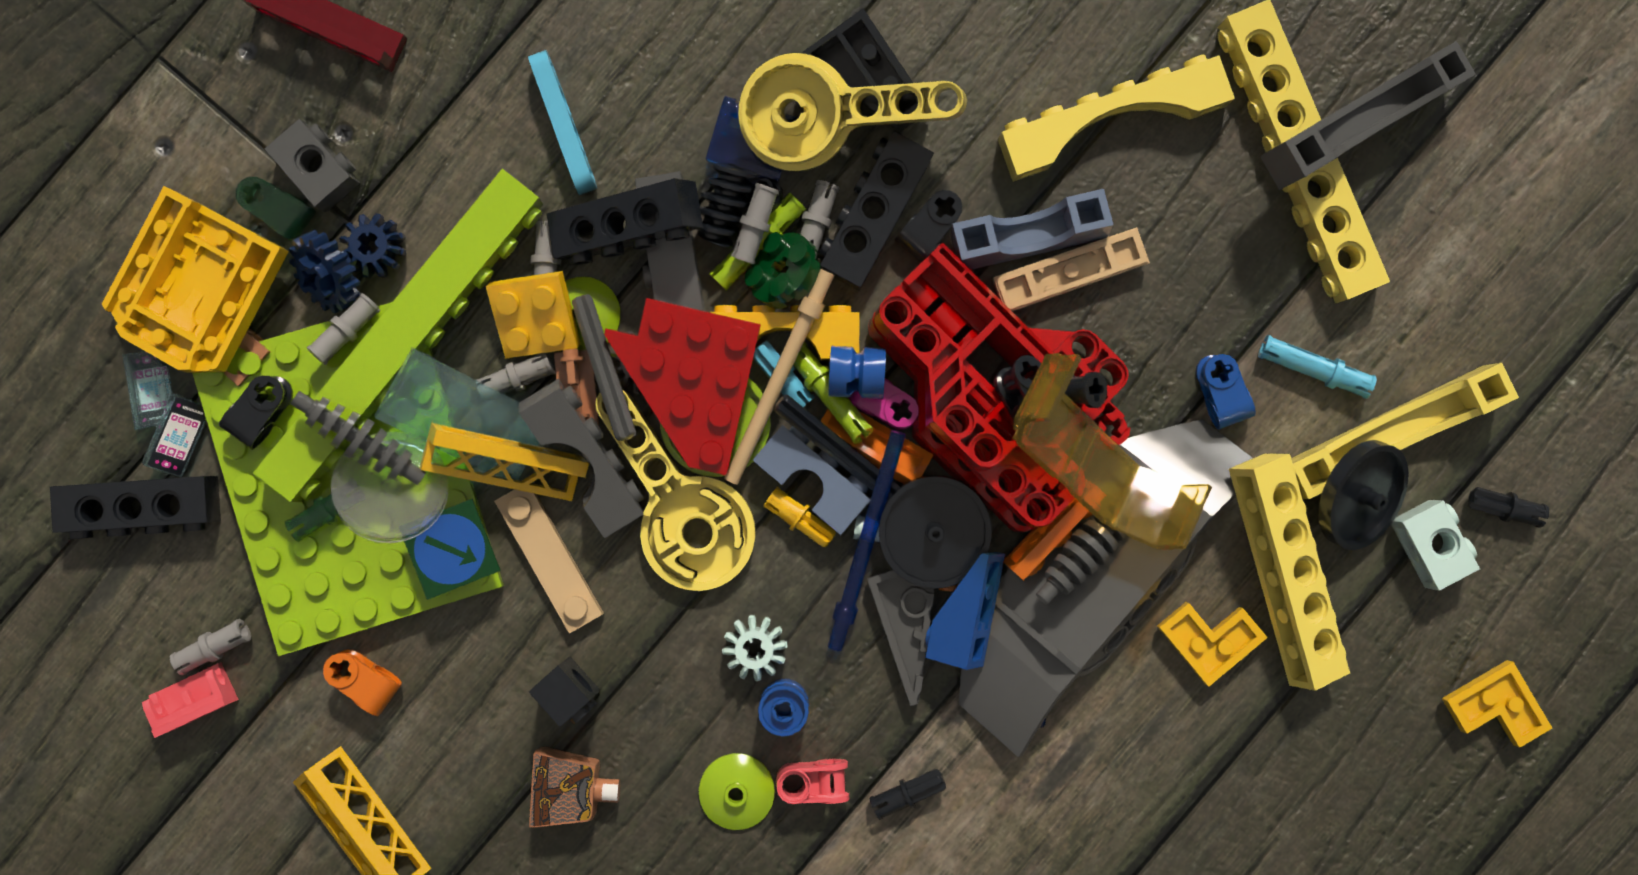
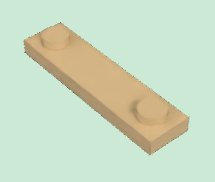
M1136 227L993 277L992 281L998 298L1013 312L1145 266L1150 262Z
M514 489L495 500L494 502L569 634L603 615L604 612L537 494Z

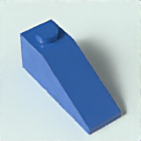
M982 553L933 619L932 625L926 633L925 642L928 647L925 658L965 670L984 666L1005 557L1004 553Z

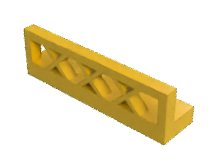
M431 423L420 469L572 501L578 477L586 478L589 462L581 455ZM435 446L456 450L460 456L447 465L432 462ZM475 455L494 458L498 465L485 473L474 471L468 459ZM464 463L468 470L456 467ZM513 463L531 466L535 473L522 481L511 478L506 468ZM502 471L506 478L494 475ZM550 471L568 474L565 489L549 487L543 476ZM539 479L542 485L533 484L532 482Z
M341 746L293 781L294 785L361 875H398L394 869L395 855L408 856L417 868L411 875H424L431 869ZM334 760H337L345 771L344 785L330 783L321 770ZM350 793L362 795L368 802L366 816L352 813L348 807ZM372 824L383 825L391 833L389 846L375 844L371 838Z

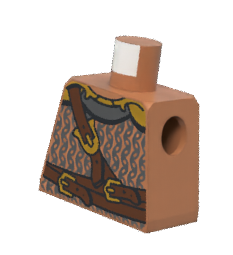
M539 747L533 754L529 827H544L593 820L597 813L598 802H619L620 780L599 778L600 760L548 747Z

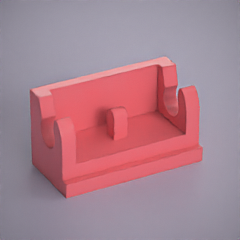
M222 662L149 695V699L143 701L142 706L153 730L151 732L154 738L239 699Z

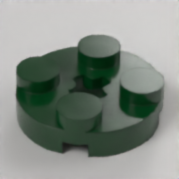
M778 232L771 233L764 240L763 250L759 251L755 258V263L746 272L745 283L751 288L753 295L765 305L774 309L788 307L784 303L789 302L793 298L797 301L801 300L815 284L820 271V263L815 260V252L818 253L814 244L798 233H786L783 235ZM788 266L786 273H781L783 268Z

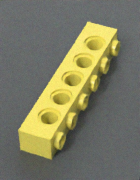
M1262 454L1229 468V472L1289 686L1316 691L1350 674L1346 660V651L1338 631L1336 615L1332 609L1326 587V578L1321 569L1316 551V542L1312 536L1306 514V505L1302 500L1296 478V469L1292 463L1290 454Z

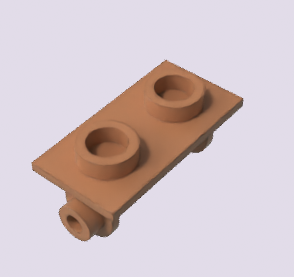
M568 349L563 350V352L554 353L556 380L559 379L565 388L570 385L573 387L583 403L579 410L587 420L592 417L599 425L598 412L595 405V375L587 350Z

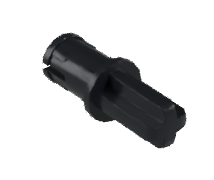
M1476 487L1468 495V506L1471 509L1497 515L1504 522L1515 520L1542 528L1546 522L1539 520V517L1549 518L1548 505L1518 498L1517 494L1513 492L1502 494Z
M933 769L907 782L901 779L899 780L900 785L878 795L871 796L869 799L872 808L888 802V805L874 811L877 818L882 820L884 817L908 806L911 809L916 808L915 803L946 789V782L939 769Z

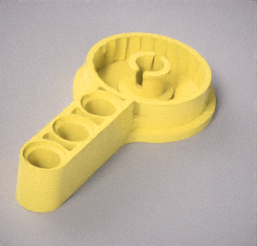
M790 53L768 60L750 76L741 93L738 116L743 137L757 157L775 168L788 171H805L821 166L833 158L844 145L850 132L857 127L956 119L965 111L967 98L964 91L950 81L851 88L846 84L841 75L825 61L807 54ZM946 90H953L958 97L957 105L951 111H941L937 103L938 97ZM915 93L918 99L916 110L910 114H902L899 109V100L904 94ZM867 96H875L879 103L877 112L873 116L864 117L860 109L861 102ZM797 101L800 107L804 109V113H801L796 121L788 122L784 114L785 108L790 102Z

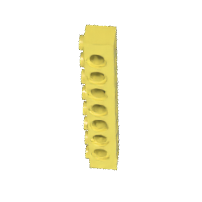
M1271 0L1263 1L1227 16L1218 26L1219 44L1225 53L1229 52L1234 64L1232 69L1234 79L1240 88L1244 87L1249 99L1247 103L1249 114L1255 123H1259L1264 134L1262 137L1265 152H1268L1319 122L1321 118ZM1248 42H1254L1260 46L1262 57H1256L1249 52ZM1263 77H1270L1275 81L1277 85L1276 92L1268 91L1264 87ZM1278 111H1283L1290 116L1292 121L1291 127H1285L1280 124ZM1338 158L1282 189L1290 195L1294 205L1292 207L1293 218L1299 227L1304 228L1309 240L1307 242L1308 253L1314 262H1318L1324 275L1321 279L1323 288L1329 297H1333L1335 303L1351 299L1390 282ZM1309 180L1316 182L1320 186V198H1316L1309 193ZM1325 215L1330 216L1335 221L1336 229L1334 233H1330L1324 228L1323 217ZM1340 250L1347 252L1350 256L1351 263L1348 269L1341 266L1338 261Z

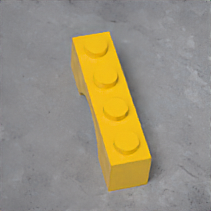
M717 305L714 306V312H711L761 324L757 341L772 332H792L800 315L799 305L790 306V312H775L774 308L767 305L752 306V312H737V306ZM829 306V312H822L819 320L814 319L806 339L814 346L821 361H830L831 346L853 347L856 353H859V312H851V306Z

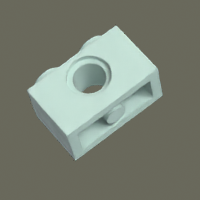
M1428 500L1399 515L1391 524L1424 587L1438 591L1480 569L1475 560L1477 557L1475 547L1469 539L1463 538L1457 526L1459 518L1455 510L1449 504H1445L1443 500ZM1439 533L1443 539V546L1436 553L1432 547V540Z

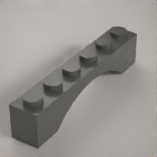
M1455 41L1260 157L1278 189L1281 190L1308 176L1363 140L1476 75L1460 45Z

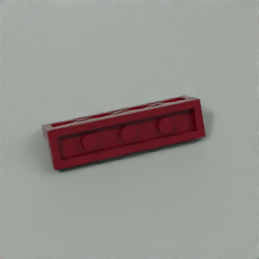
M242 0L260 14L389 72L393 71L407 41L405 35L328 0Z

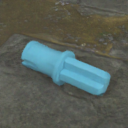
M765 341L755 348L753 359L765 374L771 378L780 355L769 342ZM793 366L781 393L783 396L785 394L789 395L804 407L806 403H809L815 397L813 394L811 395L794 374L795 368Z

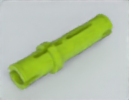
M790 192L782 200L779 207L770 214L767 224L771 226L768 232L764 231L756 257L759 251L763 250V243L768 235L774 232L783 235L789 226L807 210ZM734 249L709 273L726 291L752 265L732 257L731 254Z
M804 342L794 362V366L805 379L804 384L810 392L814 391L850 436L854 444L862 442L860 436L863 435L865 439L868 438L874 428L868 424L848 397H831L828 395L830 368L822 366Z

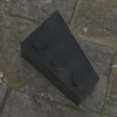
M864 8L801 53L817 57L831 65L851 88L913 83ZM915 93L904 94L899 100V109L902 114H910L918 106V99ZM867 96L861 102L872 112H877L879 103L875 96ZM913 123L890 125L897 131L902 132Z

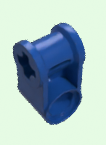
M1225 354L1209 355L1202 358L1196 367V378L1205 398L1209 417L1216 429L1220 430L1254 417L1256 415L1254 402L1245 386L1235 359ZM1221 365L1223 372L1218 374V378H1212L1211 371L1215 370L1216 366Z

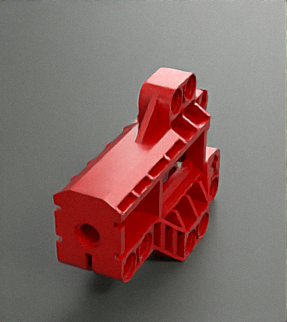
M944 243L940 244L883 300L869 320L868 332L871 338L881 348H886V353L914 380V399L918 405V416L912 425V438L923 449L932 453V458L950 476L956 480H961L970 487L982 502L1014 532H1028L1034 528L1048 525L1080 493L1083 488V475L1078 467L1063 453L1079 434L1092 447L1102 451L1122 444L1130 435L1131 428L1127 427V423L1124 420L1125 415L1110 402L1128 381L1129 373L1125 363L1090 330L1082 329L1071 332L1028 328ZM940 297L944 303L929 317L924 311ZM885 316L892 318L896 324L889 322ZM967 324L972 330L958 344L955 343L952 338ZM985 340L1011 367L1018 358L1029 355L1041 362L1049 379H1055L1061 373H1072L1075 377L1085 376L1089 372L1100 373V369H1106L1112 375L1113 382L1111 386L1107 385V397L1101 407L1089 408L1085 404H1076L1074 407L1066 409L1065 420L1053 427L1044 437L1040 434L1029 439L1018 432L1010 413L995 388L966 358ZM1073 342H1078L1085 348L1086 355L1084 359L1074 354L1072 350ZM913 343L919 345L923 352L917 350ZM1030 371L1029 373L1024 375V377L1028 378L1034 373V371ZM953 415L959 417L962 424ZM1107 424L1114 427L1111 432L1113 436L1109 438L1104 435L1107 429L1105 425ZM931 431H932L944 444H940V443L935 442V441L933 440L932 436H931ZM981 443L987 445L990 451H988ZM958 458H959L971 471H966V470L962 469L961 466L959 465ZM1066 473L1069 474L1071 477V479L1068 481V484L1071 487V489H1068L1067 481L1063 476ZM999 479L1003 481L1005 485V491L1002 490L999 486ZM985 486H987L998 497V499L989 496L986 492ZM1045 488V490L1048 492V491H1050V490L1053 489V491H1054L1056 494H1055V495L1048 494V493H1046V492H1044V491H1042V490ZM1034 498L1040 499V501L1037 503V502H1036L1035 500H1033V499H1034ZM1038 504L1044 506V509L1041 510ZM1027 506L1032 511V518L1027 513ZM1013 513H1014L1024 524H1026V526H1022V525H1019L1018 523H1016L1015 520H1014V518H1013Z

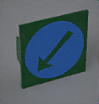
M473 499L399 527L427 600L501 571Z

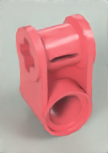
M823 759L814 762L787 763L779 769L776 775L778 795L789 804H836L847 802L850 798L849 793L845 791L844 769L848 768V761L844 759ZM831 774H833V787H832V788L830 787V775H831ZM789 775H799L803 778L804 784L797 791H788L783 786V781Z

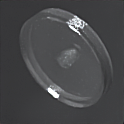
M387 432L381 444L387 447L394 438L400 443L395 453L401 455L407 449L412 453L410 457L411 463L420 468L426 442L411 434ZM357 448L350 459L344 455L341 456L333 471L331 495L340 519L355 534L374 542H402L428 530L442 514L449 494L447 475L425 471L426 474L420 483L416 485L403 476H397L395 480L387 477L391 468L386 465L380 473L372 470L378 461L374 457H371L365 466L357 463L364 453L360 448ZM434 450L432 462L444 465L440 455Z

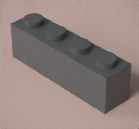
M678 171L636 178L635 184L637 189L673 178L683 180L684 178L681 172ZM657 210L656 216H655L656 222H657V219H658V210ZM689 231V238L666 241L665 237L656 240L657 246L640 249V251H647L649 265L643 266V276L646 288L653 287L655 300L705 311L692 231Z

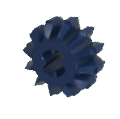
M375 213L371 221L366 215H359V227L350 222L346 224V228L351 232L350 237L341 236L339 242L349 246L343 251L347 252L351 260L350 265L355 266V273L361 270L363 277L371 279L376 272L379 277L385 278L388 273L387 265L395 270L400 268V264L394 258L396 255L405 256L407 254L405 249L397 246L406 238L403 233L395 232L397 229L396 222L393 220L385 222L384 216ZM371 240H374L375 245L378 247L375 253L371 252V247L368 245Z

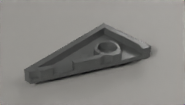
M892 569L868 577L867 581L909 704L913 706L918 704L922 689L924 661L927 652L925 638L931 622L930 616L934 600V588L914 585L903 579Z

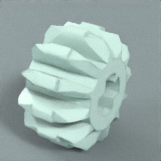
M749 615L748 629H746L743 622L737 620L734 622V626L740 636L733 632H726L724 636L727 641L736 644L723 647L722 649L723 655H736V657L729 661L727 666L729 669H733L737 665L742 664L743 667L739 674V677L745 679L749 669H754L755 681H760L762 678V667H764L769 675L773 676L776 673V669L770 660L778 664H784L785 657L774 650L787 648V641H774V638L778 637L783 630L778 626L771 632H768L767 628L771 621L769 617L763 619L761 627H756L755 615ZM754 638L762 641L761 648L765 650L762 655L758 652L756 657L748 654L749 647L745 645V642L748 640L750 643H753Z

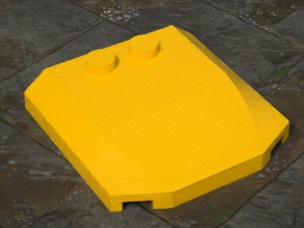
M163 186L106 294L102 306L105 311L112 313L117 322L115 328L121 338L175 369L187 373L226 372L289 251L206 206Z

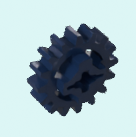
M313 230L293 240L294 246L289 248V252L294 258L290 259L289 263L297 270L293 275L299 280L297 283L305 294L308 292L311 294V301L314 304L319 301L324 311L330 309L333 314H336L350 307L356 301L355 299L360 296V292L355 288L360 285V281L352 274L356 268L350 265L351 260L347 252H340L338 250V242L336 240L329 242L325 232L318 234L316 230Z

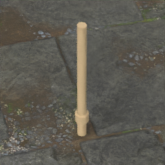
M820 269L817 280L808 297H803L798 308L800 315L730 464L727 475L724 477L725 480L736 485L739 484L814 319L819 320L825 307L822 302L835 275Z

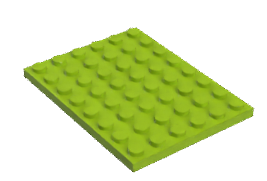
M391 303L378 306L381 311L376 313L356 333L358 338L353 343L348 341L326 365L316 359L308 351L307 347L331 325L329 321L259 341L270 351L263 361L260 360L257 354L238 348L227 371L232 374H238L237 371H241L243 374L249 375L240 386H237L224 372L192 373L278 656L504 586L500 572H496L427 600L399 530L401 526L473 499L488 536L471 480L425 471L426 474L418 485L403 476H397L393 480L387 477L391 468L386 465L380 473L372 470L378 461L374 457H371L365 466L357 463L364 453L363 450L357 448L350 459L345 456L334 470L328 468L319 479L322 485L308 501L303 499L301 502H289L253 474V472L296 421L302 411L289 404L275 422L269 435L253 450L219 426V422L225 412L239 399L250 382L262 375L278 376L286 379L292 386L293 399L299 391L314 399ZM428 347L418 357L421 363L417 370L408 379L402 377L393 388L396 394L391 402L382 410L377 408L369 419L375 423L367 434L374 438L380 428L387 432V435L381 444L387 447L394 438L400 443L395 453L401 455L407 449L412 453L410 457L411 463L419 468L431 423L455 428L432 350ZM266 387L265 390L269 393L266 400H275L276 396L272 393L274 387ZM349 442L348 445L343 449L344 451L347 449V447L349 446L350 442ZM435 446L432 462L447 465L460 456L456 450ZM464 463L456 467L468 470Z

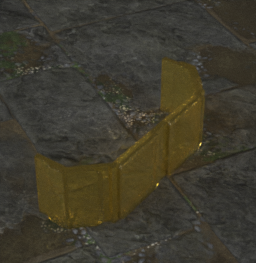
M1046 354L1015 416L1013 430H1016L1013 439L1017 445L1049 475L1058 479L1073 497L1112 530L1127 534L1130 538L1157 550L1186 549L1212 487L1209 484H1181L1140 467L1065 394L1082 358L1078 354Z

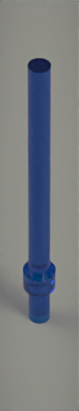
M891 430L842 599L836 602L832 618L835 622L828 648L835 651H842L849 625L854 624L858 612V607L855 605L906 436L905 433Z

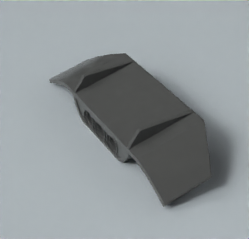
M1203 419L1137 435L1112 448L1086 478V481L1093 484L1104 496L1098 502L1097 510L1089 518L1082 519L1071 531L1073 534L1077 529L1083 530L1082 525L1089 519L1095 521L1094 515L1098 511H1107L1105 506L1112 500L1122 502L1131 491L1137 492L1143 498V502L1133 512L1136 520L1131 528L1124 527L1127 534L1122 541L1116 540L1118 547L1114 553H1108L1109 559L1104 565L1097 564L1098 570L1092 575L1084 573L1086 580L1080 585L1071 582L1074 590L1068 595L1058 593L1048 605L1044 604L1036 596V593L1046 583L1047 578L1044 573L1047 568L1051 566L1057 569L1053 563L1057 554L1065 556L1062 551L1064 545L1058 548L1055 547L1046 556L1043 567L1036 574L1028 575L1024 581L1010 568L1007 570L999 583L984 666L961 670L959 705L1017 757L1023 756L1049 712L1078 676L1082 677L1093 672L1104 664L1184 571L1195 551L1197 537L1212 519L1236 497L1229 468L1253 458Z

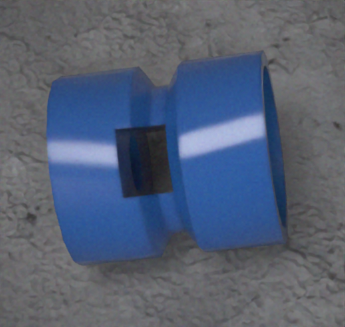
M831 346L828 395L831 397H851L854 392H858L861 398L883 399L886 348L864 347L861 353H856L853 347Z
M778 679L768 684L762 692L758 707L759 720L763 727L771 734L781 737L793 735L801 730L809 714L808 695L803 686L790 679Z

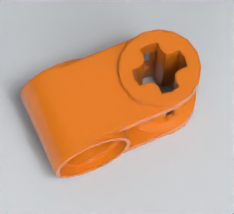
M346 649L332 655L323 666L324 678L331 686L352 699L361 709L375 716H380L402 685L401 680L392 672L375 664L354 649ZM348 661L350 665L347 670L350 673L343 676L340 673L343 668L340 663Z

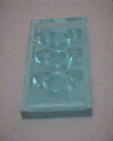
M413 347L374 415L376 419L425 443L431 423L536 446L539 443L519 414L520 402ZM435 446V448L451 456L460 457L456 450ZM475 455L468 459L470 465L484 472L498 465L495 459L491 457ZM513 463L506 470L513 480H519L526 465ZM502 471L494 475L506 478Z

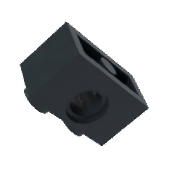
M570 656L536 684L529 693L557 725L561 727L568 720L575 725L597 704L593 697L600 689Z

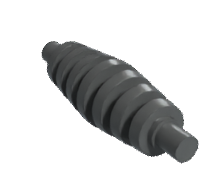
M301 391L296 394L290 403L305 413V416L308 418L305 424L312 428L316 421L323 425L317 433L323 439L330 430L337 434L331 442L334 448L337 449L344 439L349 441L350 444L343 453L349 459L357 448H360L364 453L357 463L365 466L370 458L374 457L378 461L372 470L380 473L386 465L391 468L387 477L393 480L397 476H403L418 485L426 474L425 471L411 463L410 457L412 453L407 449L401 455L395 453L400 443L394 438L387 447L381 444L387 435V432L380 428L374 438L367 435L375 423L372 420L367 419L361 429H358L353 425L360 414L353 411L349 418L344 420L339 416L346 407L338 404L332 412L326 408L330 402L329 399L322 397L320 401L317 399L313 400Z
M1131 491L1122 502L1115 500L1109 502L1105 506L1107 511H1098L1094 515L1095 521L1089 519L1082 525L1083 530L1077 529L1071 535L1073 542L1067 541L1062 547L1065 556L1057 554L1053 560L1057 569L1049 566L1045 571L1046 583L1036 593V596L1044 604L1048 605L1058 593L1068 595L1072 592L1074 586L1071 582L1080 585L1086 580L1084 573L1092 575L1098 570L1097 564L1104 565L1109 559L1108 553H1114L1118 547L1116 540L1122 541L1127 534L1124 527L1131 528L1136 520L1133 512L1143 502V498L1137 492Z

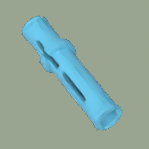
M1271 335L1265 337L1264 341L1266 344L1262 342L1259 349L1258 358H1264L1325 382L1326 387L1331 389L1339 387L1367 399L1371 395L1368 390L1373 392L1376 385L1377 377L1375 375H1369L1346 366L1344 360L1338 358L1334 361L1273 338Z

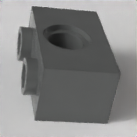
M298 119L270 143L265 150L314 207L328 212L360 184L352 174L356 168L342 152L335 155L328 146L332 140L319 125L315 123L313 126H310L301 119ZM321 155V167L315 172H310V161L314 157Z

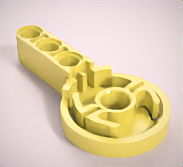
M623 390L634 427H641L645 432L646 438L643 445L638 448H632L627 443V440L618 441L614 436L601 393H599L595 404L599 416L649 492V501L643 512L640 533L642 549L649 565L666 582L685 590H710L732 580L747 564L755 544V521L746 500L736 489L719 479L683 474L677 468L633 397L625 390ZM654 458L661 459L666 465V474L660 480H653L647 474V465ZM703 488L712 489L714 492L719 493V494H721L722 496H724L725 498H727V499L730 501V503H728V502H727L724 498H722L721 496H719V495L713 493L711 490L703 489ZM658 517L664 518V519H663V532H664V537H665V540H666V541L669 540V542H664V540H663L662 529H661L662 520H661V519H657ZM738 517L741 518L744 538L743 545L740 549H737L742 544L741 525ZM695 518L707 521L712 528V539L703 548H694L684 539L683 531L685 525ZM678 556H680V558H679L678 560H679L682 564H684L685 566L689 567L690 569H693V570H696V571H697V576H696V577H694V576H695V572H694V571H691V570H689V569L683 567L681 564H679V563L677 562L676 559H677Z

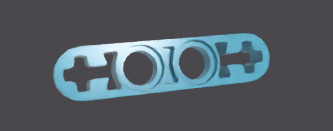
M547 50L528 56L578 194L582 195L598 189Z

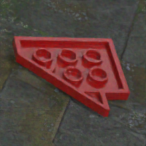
M646 298L638 335L608 328L605 329L604 335L688 467L727 475L761 324Z

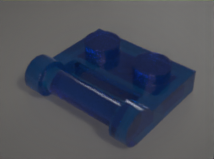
M725 96L705 158L706 161L710 163H733L756 172L760 178L775 180L779 183L783 170L775 168L757 157L747 145L741 129L729 126L732 117L739 119V103H736L737 99ZM789 114L785 117L788 122H794L798 119V117Z

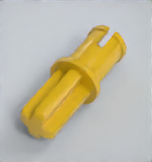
M779 487L775 488L763 506L789 524L790 530L793 531L797 528L822 547H827L835 537V530L809 512L810 506L808 504L803 506Z

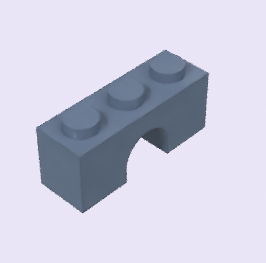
M782 425L755 456L753 461L781 485L798 470H810L816 473L823 483V494L811 510L841 535L869 503L870 499L865 495L869 488L852 474L848 479L844 478L835 470L840 465L823 450L817 455L807 446V443L810 441L793 426L788 430Z

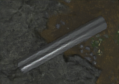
M588 294L576 297L572 300V306L614 436L618 441L630 439L636 436V430L594 301Z

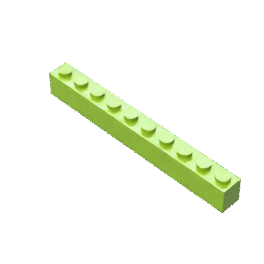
M502 168L313 400L317 399L320 401L322 397L329 399L330 402L326 408L332 412L338 404L346 407L339 416L344 420H347L353 411L360 414L353 425L358 429H361L377 408L384 409L396 394V391L393 390L402 377L408 379L419 367L421 361L418 360V357L427 347L429 349L434 348L445 334L442 328L451 317L457 319L468 307L470 301L467 300V297L476 287L481 289L488 283L494 274V271L491 269L500 257L506 259L514 251L518 244L516 237L524 227L529 230L542 215L540 208L543 205L540 198ZM303 412L253 472V474L289 502H301L303 499L306 501L311 499L321 487L322 483L319 479L328 468L334 470L345 458L343 455L345 451L343 449L349 443V441L344 439L337 449L334 448L331 442L337 434L330 430L323 439L317 434L323 425L316 421L312 428L305 424L308 418Z

